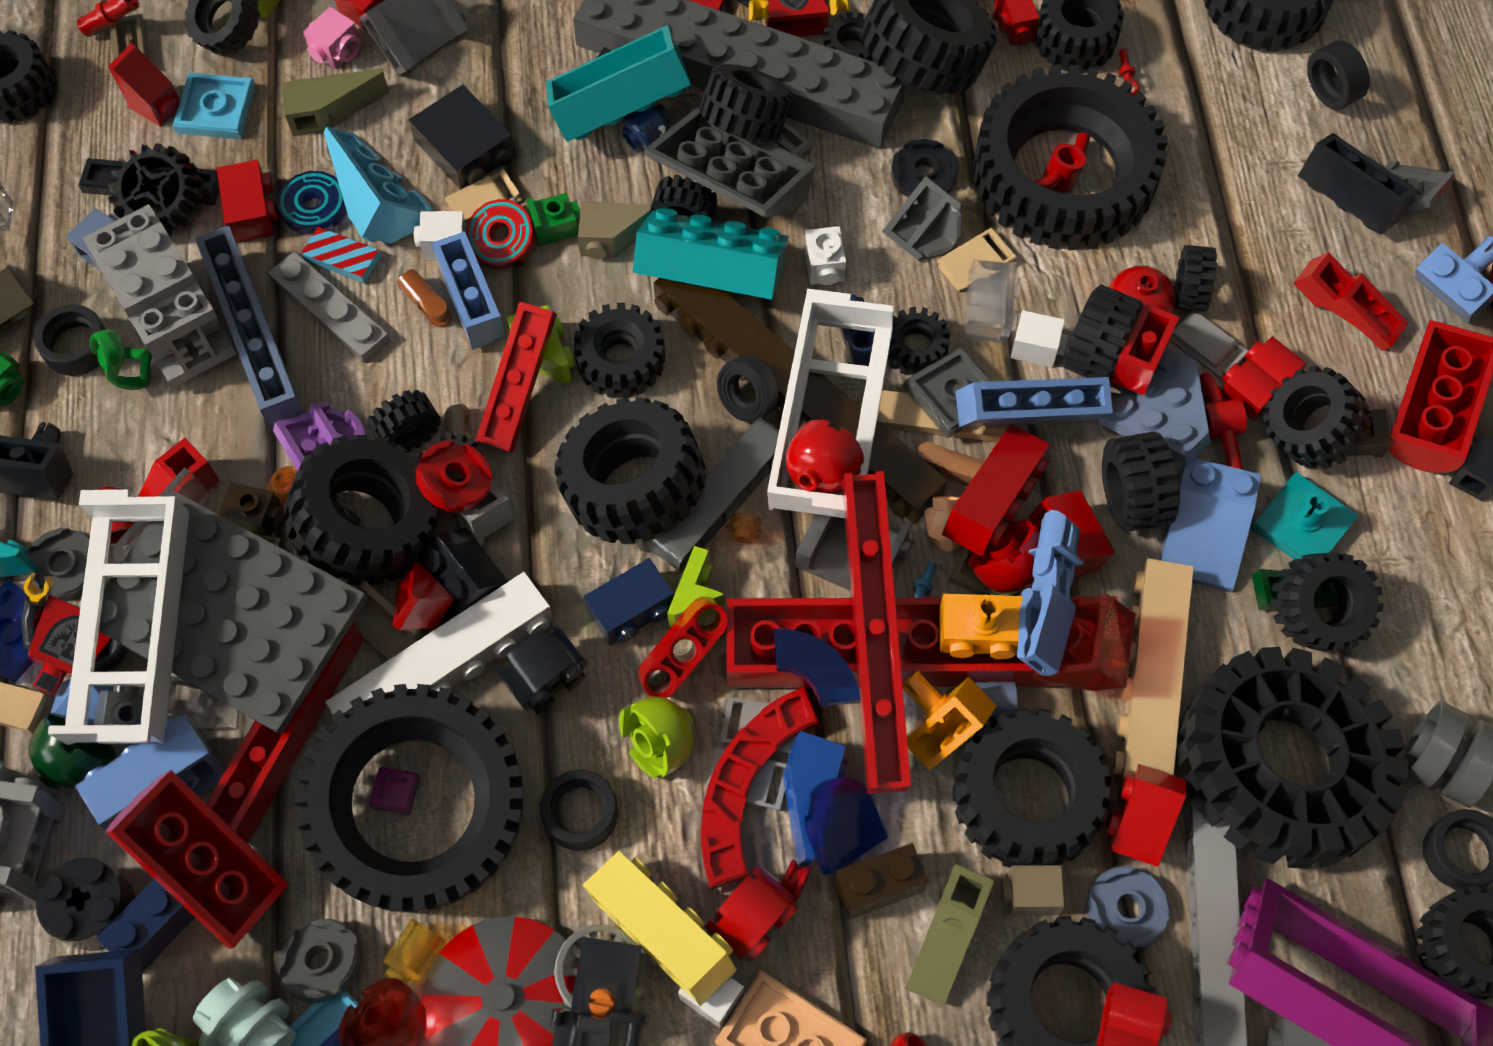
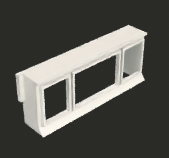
M807 289L767 490L769 510L776 508L845 518L843 496L787 488L789 474L786 469V450L799 428L809 372L866 379L856 440L859 442L864 454V463L861 466L860 475H868L893 332L894 306L851 301V294ZM818 325L875 332L869 366L812 359Z
M81 490L79 506L92 517L66 723L65 726H49L48 734L67 745L79 742H98L100 744L164 743L189 510L175 496L131 497L129 490ZM164 521L160 562L107 564L112 523ZM158 577L147 672H94L105 578ZM145 685L141 725H87L92 686Z

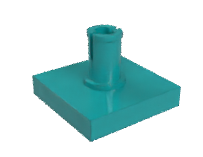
M1295 472L1254 522L1251 529L1292 559H1302V556L1307 554L1330 553L1359 515L1298 472Z

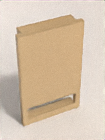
M502 169L492 176L479 180L445 197L444 201L451 211H463L467 226L474 211L484 203L496 199L507 200L494 181L501 177L513 197L517 198L518 203L522 202L519 191L505 170Z
M990 228L937 259L941 272L958 292H961L1015 260L1017 256L997 233ZM989 234V237L1005 254L1007 259L1003 261L983 237Z

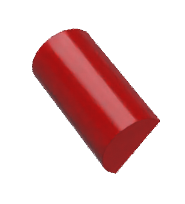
M1429 319L1390 434L1391 444L1388 448L1396 459L1412 468L1433 473L1455 471L1464 464L1493 375V337Z
M172 770L162 774L138 794L118 814L106 830V833L228 949L236 947L289 885Z

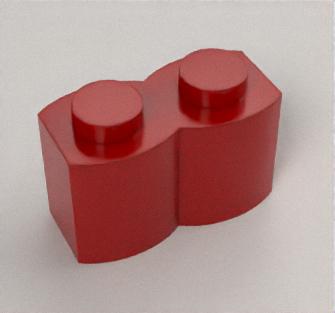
M1273 336L1265 343H1262L1260 340L1257 341L1245 355L1248 360L1242 366L1235 363L1222 378L1225 382L1221 390L1222 395L1228 400L1240 399L1245 407L1246 415L1252 420L1258 418L1266 410V401H1272L1273 396L1270 393L1275 387L1279 389L1283 385L1281 380L1286 376L1290 379L1295 377V371L1304 369L1307 364Z
M1116 982L1109 986L1096 1046H1158L1160 1036L1166 1037L1168 1035L1172 1021V1011L1166 1010L1167 998Z

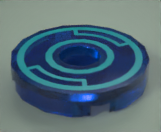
M307 171L297 174L288 180L278 193L277 206L282 219L292 230L302 234H313L317 227L323 229L331 225L334 227L341 222L347 212L338 179L334 175L323 171ZM317 198L321 200L315 207L305 206V203L310 199Z

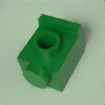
M567 193L533 201V198L526 199L528 213L534 224L535 237L539 247L578 236L577 222L580 220V209L576 200L569 201Z

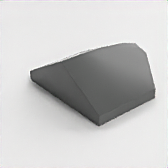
M1390 161L1385 167L1388 171L1418 190L1403 215L1431 207L1455 179V174L1452 171L1446 173L1424 167L1400 165L1399 161Z
M925 176L882 232L918 261L949 253L961 238L962 204Z

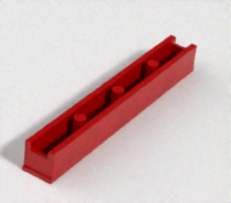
M876 471L875 474L868 475L844 473L842 486L867 794L907 792L908 788L911 787L884 471Z

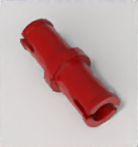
M102 0L96 4L94 10L77 19L78 29L83 35L92 37L107 26L113 27L119 24L123 16L139 8V1Z

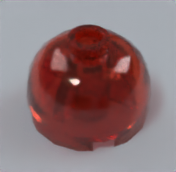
M394 977L382 979L364 989L361 994L365 998L356 1008L350 1004L339 1024L338 1039L343 1046H419L427 1029L426 1008L415 991L401 979Z

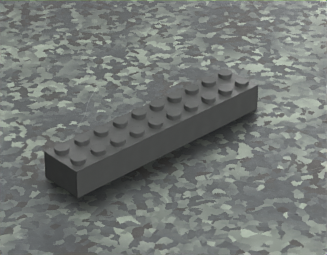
M584 0L573 18L576 45L600 53L604 47L613 51L668 25L685 61L691 85L706 89L712 68L716 65L735 64L756 69L774 77L793 93L794 99L787 116L788 118L881 149L905 96L906 85L901 83V80L897 77L888 75L882 66H878L875 62L689 0Z

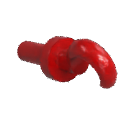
M1126 48L1119 50L1122 68L1118 70L1120 78H1124V81L1133 85L1135 91L1130 93L1133 97L1139 92L1140 86L1137 80L1132 78L1135 74V67L1130 66L1128 51Z

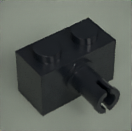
M42 422L39 424L32 439L0 435V493L59 500L74 473L61 443H56L62 436L58 427L51 423H48L46 427V423Z

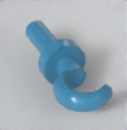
M928 562L922 579L915 581L913 586L916 590L915 597H924L925 594L931 593L933 585L930 581L937 567L934 562Z

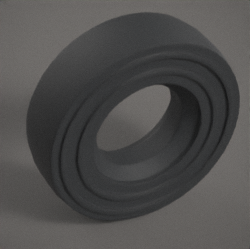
M741 356L727 362L720 369L717 377L718 395L725 409L733 417L743 422H754L759 418L766 417L773 411L778 401V387L772 372L762 361L752 356ZM741 376L746 377L752 383L756 392L754 402L747 400L742 394L739 387V378Z

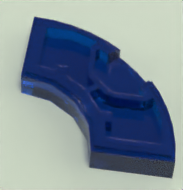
M774 629L777 671L790 672L805 679L816 692L820 706L860 703L861 698L856 678L847 662L833 647L805 632L791 629Z

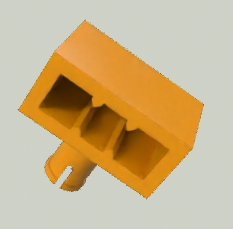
M943 594L939 608L940 653H950L951 656L956 658H967L974 654H990L995 659H1009L1017 655L1019 613L1023 596Z
M916 670L902 683L906 694L924 711L923 717L915 723L907 734L908 749L929 771L982 728L997 707L970 677L964 680L948 695L943 694L942 696L920 674L919 670Z

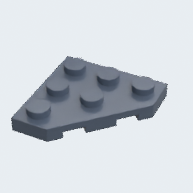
M1169 348L1166 349L1145 396L1125 388L1112 401L1113 413L1099 418L1101 426L1123 436L1152 431L1159 432L1168 444L1174 460L1186 466L1211 442L1197 361Z

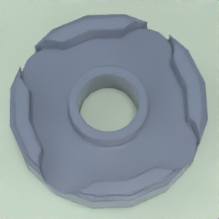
M1123 866L1114 867L1098 877L1088 892L1086 911L1088 918L1096 921L1095 927L1103 930L1108 925L1118 931L1116 939L1123 945L1130 941L1136 949H1143L1155 942L1163 933L1169 920L1170 905L1166 891L1151 874L1147 875L1145 872L1140 871L1139 868ZM1124 897L1134 900L1138 905V916L1135 918L1124 917L1118 910V900Z

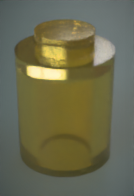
M410 919L382 961L388 967L384 975L404 988L409 981L417 985L445 943V940L426 926Z

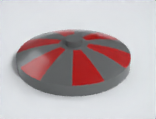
M497 917L484 920L464 929L453 937L436 956L423 985L421 1018L429 1045L552 1046L555 1025L550 1023L552 1010L556 1008L571 1009L563 1002L554 976L557 954L566 941L565 938L545 924L522 917ZM567 951L563 968H578L579 959ZM563 976L565 985L571 994L574 991L576 976Z

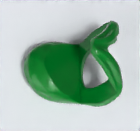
M111 329L97 331L91 335L90 350L93 354H97V359L110 383L125 390H140L148 385L152 355L147 348H123L119 335ZM124 359L141 360L139 376L124 377L118 375Z

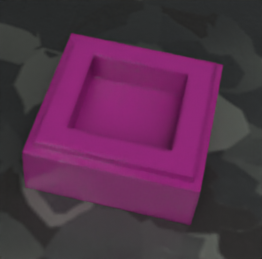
M379 767L369 806L372 809L410 815L420 776L418 773Z

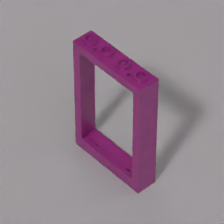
M1269 878L1265 880L1260 890L1252 887L1241 907L1244 911L1237 923L1239 930L1232 942L1235 948L1227 962L1232 967L1229 985L1331 1046H1427L1269 953L1273 929L1458 1036L1461 1038V1046H1493V1008L1457 989L1447 981Z

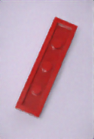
M519 301L475 440L476 442L511 453L514 452L557 313Z

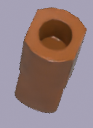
M414 269L406 271L399 277L397 284L400 290L419 310H422L423 314L433 325L445 327L451 322L452 315L446 302Z

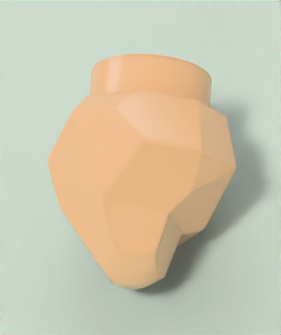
M933 497L932 507L927 508L924 512L928 535L936 543L937 547L944 552H951L960 546L958 543L941 535L950 512L960 497Z

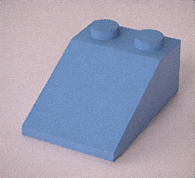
M1194 458L1187 466L1182 464L1178 472L1180 483L1179 511L1175 522L1166 526L1160 560L1194 566L1193 583L1232 592L1256 506L1261 474Z

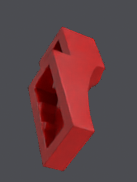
M1330 252L1312 259L1293 283L1316 308L1322 306L1340 316L1366 335L1381 351L1391 348L1409 324L1362 273L1352 277Z

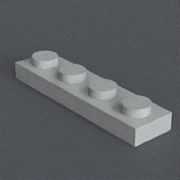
M295 251L268 272L273 283L363 363L390 341L386 331Z

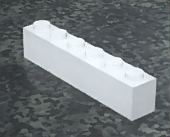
M523 572L334 695L325 703L333 714L339 709L342 713H345L352 708L350 701L359 696L363 701L373 697L371 691L383 688L386 693L394 691V685L406 684L408 689H417V684H428L431 690L439 691L440 687L452 690V687L464 679L471 680L483 672L485 665L497 657L499 659L507 657L517 644L541 629L545 631L549 627L550 622L553 621L550 606L526 573Z

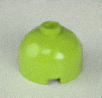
M647 697L620 712L618 720L622 739L629 736L634 748L628 750L634 762L648 776L657 778L662 775L663 778L686 763L694 747V722L686 709L681 708L667 698Z

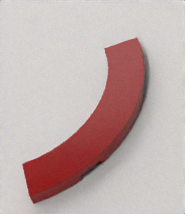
M805 686L770 703L744 728L742 727L728 744L714 769L705 795L701 821V850L710 891L744 879L749 874L743 855L741 828L746 800L759 772L768 760L782 746L795 738L800 731L805 732L819 725V720Z

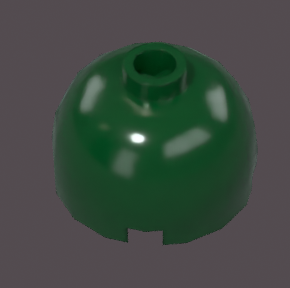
M49 713L37 726L30 740L28 750L33 768L39 773L37 778L44 785L53 789H59L60 786L71 789L76 788L75 786L84 781L90 771L99 766H107L115 758L116 753L110 744L79 742L67 745L49 735V726H65L66 723L65 715Z

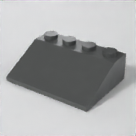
M699 106L645 148L644 151L645 156L764 217L791 214L807 199L816 165L769 141L747 140L717 128L702 116Z

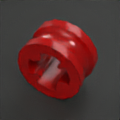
M792 859L781 884L795 895L796 898L794 900L798 901L812 867L806 865V867L801 868L797 864L798 861Z

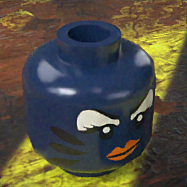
M660 103L642 112H631L622 120L624 129L621 130V134L629 146L636 152L640 150L645 151V148L671 129L669 121L672 120L671 115Z

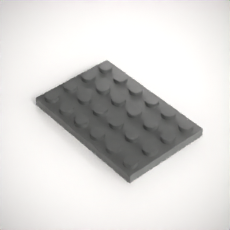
M171 489L167 497L175 496L189 510L172 674L282 735L369 598L360 590ZM150 521L121 564L159 563L164 521ZM158 577L110 578L104 587L99 632L148 660Z

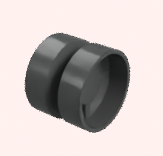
M1440 700L1431 708L1426 717L1420 721L1408 743L1404 759L1408 760L1409 779L1429 788L1444 774L1441 794L1467 808H1471L1481 799L1493 781V725L1479 720L1465 734L1468 714Z

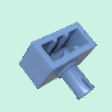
M1488 235L1466 258L1460 257L1442 242L1416 267L1415 279L1468 324L1493 302V284L1482 274L1493 262V237Z

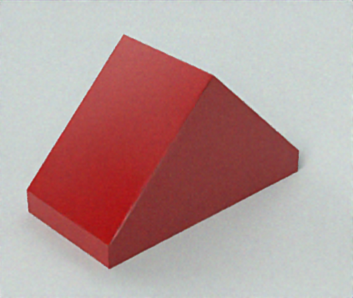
M415 561L396 590L392 627L398 630L436 629L455 598L421 564Z

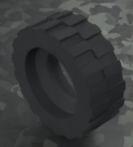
M188 0V6L185 9L186 21L184 23L189 37L193 38L192 41L217 55L228 56V54H235L238 50L246 47L248 41L252 40L255 29H257L259 24L258 17H260V11L258 10L259 4L257 0ZM230 1L232 3V10L227 23L220 30L214 31L213 19L215 13L223 3Z

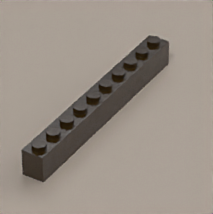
M658 278L653 282L654 302L657 308L663 314L673 316L687 335L690 337L696 336L702 341L706 350L714 358H721L727 363L737 357L752 356L762 361L770 369L778 387L776 406L783 414L795 351L724 290ZM809 372L799 426L801 427L811 420H826L831 422L828 425L829 427L840 431L843 427L856 439L862 407L823 374ZM741 376L739 378L742 381L746 379L752 385L746 377ZM877 421L868 474L884 471L886 501L889 503L890 509L902 519L907 518L915 525L924 516L925 510L932 507L933 497L944 496L948 480Z

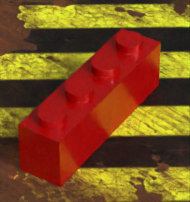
M1010 424L952 508L941 535L980 556L984 555L990 544L998 546L1008 527L1004 522L1007 521L1012 524L1022 505L1018 500L1021 499L1026 502L1036 484L1032 479L1040 480L1045 472L1049 460L1045 459L1044 456L1050 444Z

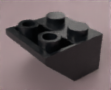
M467 528L434 533L415 561L421 564L455 598L436 629L509 582Z

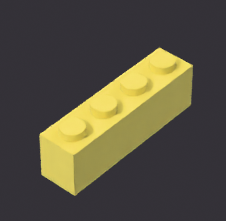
M618 851L583 884L584 888L594 903L637 945H642L641 949L701 1007L737 971L729 957L733 952L732 948L718 933L715 932L710 937L702 929L705 923L690 907H687L684 911L675 904L678 901L677 896L665 883L661 881L656 886L649 879L652 876L651 872L637 857L630 861Z

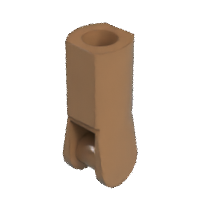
M932 442L920 444L917 450V455L943 477L969 485L984 463V460L950 451Z

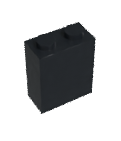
M464 84L408 119L414 141L460 190L482 180L484 176L496 168L506 165L511 158L516 156L512 134Z

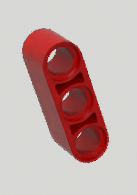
M711 597L695 599L642 662L638 670V678L643 689L650 697L669 698L724 633L728 626V616L716 600ZM704 610H716L714 622L706 626L699 624V616ZM685 639L692 642L690 651L685 655L680 656L673 653L674 647L679 641ZM664 670L667 672V678L662 684L656 686L648 683L649 677L654 671Z

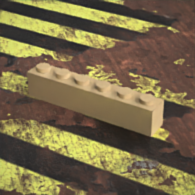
M1147 558L1142 570H1136L1134 573L1132 593L1137 594L1136 606H1131L1128 617V628L1134 629L1132 641H1127L1124 653V664H1130L1129 676L1123 677L1120 688V700L1126 701L1124 714H1119L1116 724V737L1122 738L1120 751H1115L1111 769L1112 774L1117 775L1116 789H1121L1126 775L1134 776L1138 763L1174 775L1194 566Z

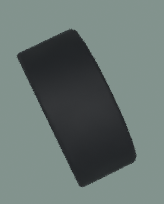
M1344 40L1334 41L1310 55L1307 63V76L1316 97L1325 106L1333 110H1341L1367 95L1370 87V75L1367 64L1361 53L1352 44ZM1334 67L1336 68L1337 72L1339 73L1342 83L1340 82L1339 78L1337 77Z
M75 304L60 306L48 312L38 322L34 332V345L49 368L59 374L68 376L86 374L100 365L97 354H93L90 350V341L75 353L62 355L56 354L53 351L56 339L62 332L72 327H90L93 331L92 334L106 329L98 315L86 306Z
M584 769L566 771L555 777L544 790L540 803L541 819L551 839L563 848L574 851L590 850L604 843L615 830L619 817L616 795L609 782L599 774ZM584 787L591 789L599 795L603 802V814L600 822L595 828L587 832L574 833L567 831L560 825L556 817V807L559 799L564 793L573 788Z
M1461 809L1449 812L1428 829L1423 840V857L1429 871L1439 882L1454 890L1460 888L1464 890L1469 886L1477 885L1480 889H1483L1493 883V818L1480 811ZM1458 827L1466 828L1477 834L1484 842L1489 858L1488 865L1484 870L1475 874L1466 873L1449 860L1444 849V838L1450 830Z

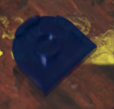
M847 777L831 778L822 781L812 790L808 816H805L804 822L807 836L823 875L834 874L836 870L842 869L888 838L873 798L870 794H867V789L860 782Z

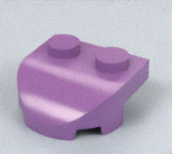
M328 402L311 403L309 413L276 421L273 429L297 471L305 457L312 454L314 448L320 444L328 442L330 445L333 438L347 436L348 440H352L354 435H365L361 421L353 412L346 410L343 413L330 408V403Z

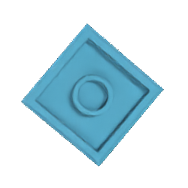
M188 73L173 123L176 134L242 139L256 89L254 78Z

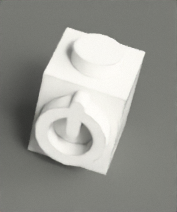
M840 226L805 230L804 253L810 285H832L836 282L845 281L846 258Z

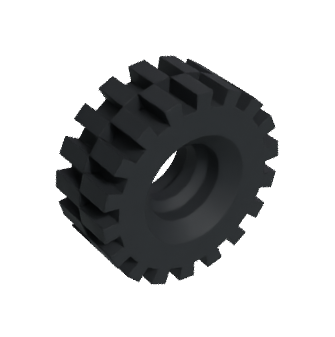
M617 303V309H610V305L606 304L602 306L603 312L600 314L594 309L588 313L590 321L582 319L579 323L580 332L575 331L574 335L575 344L573 346L579 375L582 374L583 382L587 386L592 383L593 391L601 394L602 390L605 389L607 397L615 398L616 392H622L623 398H630L631 390H636L638 395L645 392L644 384L647 383L652 387L656 383V375L661 376L663 363H665L664 337L660 324L657 320L652 321V314L647 310L641 315L640 306L632 304L630 310L625 309V303ZM626 344L633 347L634 354L626 360L615 361L606 356V351L614 345Z

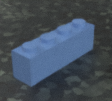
M1109 377L973 382L955 391L959 428L1010 424L1088 422L1113 413Z

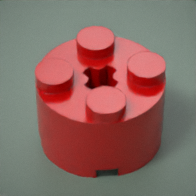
M759 863L752 871L757 878L754 879L748 874L717 910L718 912L714 916L719 922L715 924L710 919L704 926L712 935L715 932L718 933L733 950L732 953L740 961L745 957L753 961L771 941L766 932L772 925L779 930L799 908L793 903L796 896Z

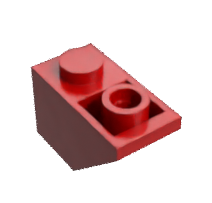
M184 438L154 461L138 497H167L172 489L195 501L220 482L209 462Z

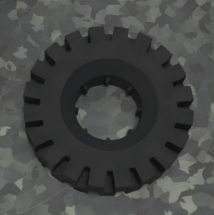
M1264 647L1254 657L1250 651L1234 656L1227 665L1223 663L1209 677L1187 706L1188 712L1181 719L1178 736L1185 739L1177 748L1179 767L1192 768L1184 778L1190 797L1194 798L1205 795L1208 800L1199 812L1212 827L1223 819L1231 825L1223 838L1240 850L1251 840L1257 843L1254 854L1255 858L1275 864L1283 855H1286L1287 867L1308 869L1316 861H1318L1320 868L1337 864L1346 856L1350 858L1365 847L1395 819L1393 814L1402 807L1407 793L1400 786L1409 779L1408 760L1395 757L1406 747L1400 729H1382V726L1392 717L1383 701L1380 699L1366 706L1361 699L1371 688L1355 675L1346 685H1343L1338 680L1344 666L1325 657L1316 668H1313L1312 652L1292 648L1283 658L1280 647ZM1277 720L1280 722L1285 720L1296 723L1307 729L1320 741L1326 751L1330 764V774L1323 780L1326 785L1318 787L1297 785L1286 780L1272 769L1263 756V751L1259 744V732L1265 727L1266 721Z

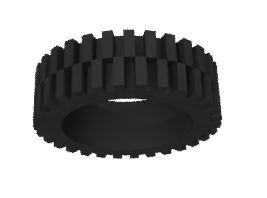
M1061 65L1051 66L1049 75H1045L1043 69L1038 68L1032 71L1031 80L1025 74L1016 77L1015 86L1010 82L1004 85L1001 96L996 93L991 99L990 107H986L983 114L973 162L975 186H979L978 195L981 201L988 199L986 209L992 216L1000 211L998 223L1004 228L1011 222L1014 223L1012 234L1021 238L1025 231L1032 234L1030 243L1038 246L1041 238L1050 239L1048 248L1057 250L1060 241L1067 242L1068 250H1078L1080 241H1085L1087 249L1096 248L1100 237L1106 245L1114 241L1117 232L1123 237L1129 233L1132 224L1136 227L1142 220L1143 214H1146L1150 208L1168 151H1165L1168 143L1167 135H1162L1164 130L1163 122L1161 119L1154 121L1157 114L1156 109L1153 105L1143 108L1146 97L1141 92L1132 97L1130 93L1133 85L1124 81L1120 87L1114 84L1116 76L1111 73H1107L1105 79L1097 77L1099 69L1089 67L1087 75L1079 74L1080 65H1070L1068 73H1062ZM1062 129L1086 133L1098 141L1110 154L1116 170L1115 183L1110 189L1089 195H1068L1054 192L1029 179L1016 165V156L1029 139L1046 131Z
M406 684L394 685V691L386 693L383 688L371 691L373 697L363 701L359 696L350 701L352 708L342 713L339 709L331 716L334 722L328 729L322 726L315 734L319 739L314 748L308 746L303 756L307 759L305 769L299 768L296 780L301 783L300 791H295L294 803L299 806V815H295L297 827L303 832L302 843L305 849L311 853L313 857L311 860L315 866L327 876L326 879L344 891L345 894L370 906L393 912L404 911L412 913L421 910L431 911L449 903L454 904L462 900V897L468 893H474L482 887V883L492 877L498 871L499 865L507 858L513 841L517 838L523 813V784L515 750L511 742H508L504 730L499 724H495L491 720V716L482 707L479 710L473 705L471 699L463 695L461 698L453 696L452 690L440 687L439 691L431 690L428 684H417V689H408ZM425 741L449 750L467 769L474 788L473 814L467 829L460 839L442 854L423 861H398L375 851L359 833L352 811L353 791L361 771L376 754L397 743Z

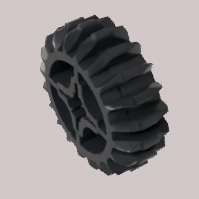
M155 143L153 149H151L148 145L142 144L141 154L134 150H129L131 159L128 161L118 159L119 164L122 166L121 170L111 171L112 176L117 180L107 184L109 190L114 193L108 197L110 203L116 206L113 210L114 214L121 219L147 205H150L151 208L159 207L162 209V212L155 215L170 237L172 227H175L178 231H184L182 222L185 219L188 222H194V217L190 214L192 210H202L201 205L196 202L197 199L205 197L204 192L199 189L200 186L205 184L203 178L197 175L199 168L194 163H190V157L185 153H179L173 146L165 148L162 144ZM157 168L173 169L168 173L166 171H163L159 174H153L151 172V170ZM153 182L159 186L157 187L159 189L157 194L154 192L156 187L153 184Z

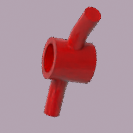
M1079 133L1074 145L1065 143L1056 146L1043 173V178L1033 182L1056 192L1064 193L1071 191L1076 185L1086 163L1085 155L1090 136L1086 133Z
M1205 372L1199 377L1200 384L1209 403H1204L1210 439L1221 438L1227 466L1243 470L1236 436L1243 435L1246 432L1247 417L1245 407L1240 399L1224 401L1222 392L1210 372Z

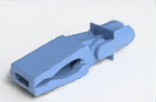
M1050 510L1045 513L1041 523L1038 546L1035 549H1030L1028 552L1035 557L1033 565L1034 581L1032 588H1027L1021 593L1023 599L1019 613L1017 657L1044 676H1051L1059 672L1076 609V604L1070 600V587L1073 582L1075 566L1084 563L1083 560L1076 556L1081 528L1077 527L1074 522L1057 510Z

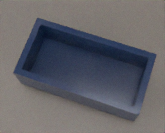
M141 949L55 956L35 966L40 1046H132L134 1038L146 1031Z

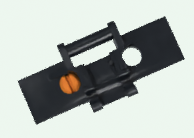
M583 936L571 1009L556 1008L552 1010L550 1023L555 1025L552 1046H609L613 1021L626 1023L623 1046H641L643 1026L648 1025L649 1015L633 1012L632 1005L642 945Z

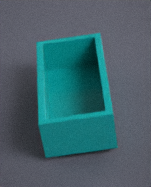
M668 25L546 81L548 108L564 139L568 142L573 139L582 140L591 135L594 129L603 125H615L631 112L645 111L651 108L655 101L666 96L669 98L678 96L691 83L685 61Z
M659 208L652 210L637 231L632 273L772 300L784 274L789 236L782 235L779 230L773 228L755 230L746 228V225L741 222L728 221L724 224L714 222L705 215H692L688 217L677 215V212L673 209Z

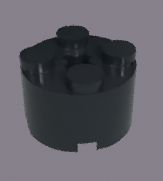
M558 624L551 625L552 633L547 634L544 629H541L525 639L507 655L511 663L505 669L499 664L495 671L525 711L533 709L537 715L544 712L555 702L553 698L555 693L563 687L570 691L586 678L583 672L587 664L586 659Z
M78 858L61 864L39 881L37 886L36 913L41 926L51 936L71 947L95 951L105 948L96 937L136 896L128 880L105 863L95 858Z

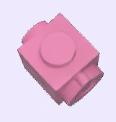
M331 7L317 20L311 22L303 32L308 44L307 50L311 57L319 63L325 62L334 69L342 62L346 63L354 59L360 49L361 41L355 22Z

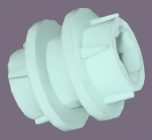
M229 977L206 995L193 1015V1023L203 1030L198 1046H291L296 1032L285 1024L289 1014V1005L280 998L263 1005L267 997L268 988L262 982L255 980L242 986Z

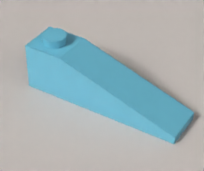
M326 126L324 135L349 219L358 230L359 236L369 242H376L378 240L392 244L414 233V227L420 226V213L434 211L426 199L417 190L409 192L400 184L403 177L396 171H390L378 164L381 157L356 134Z

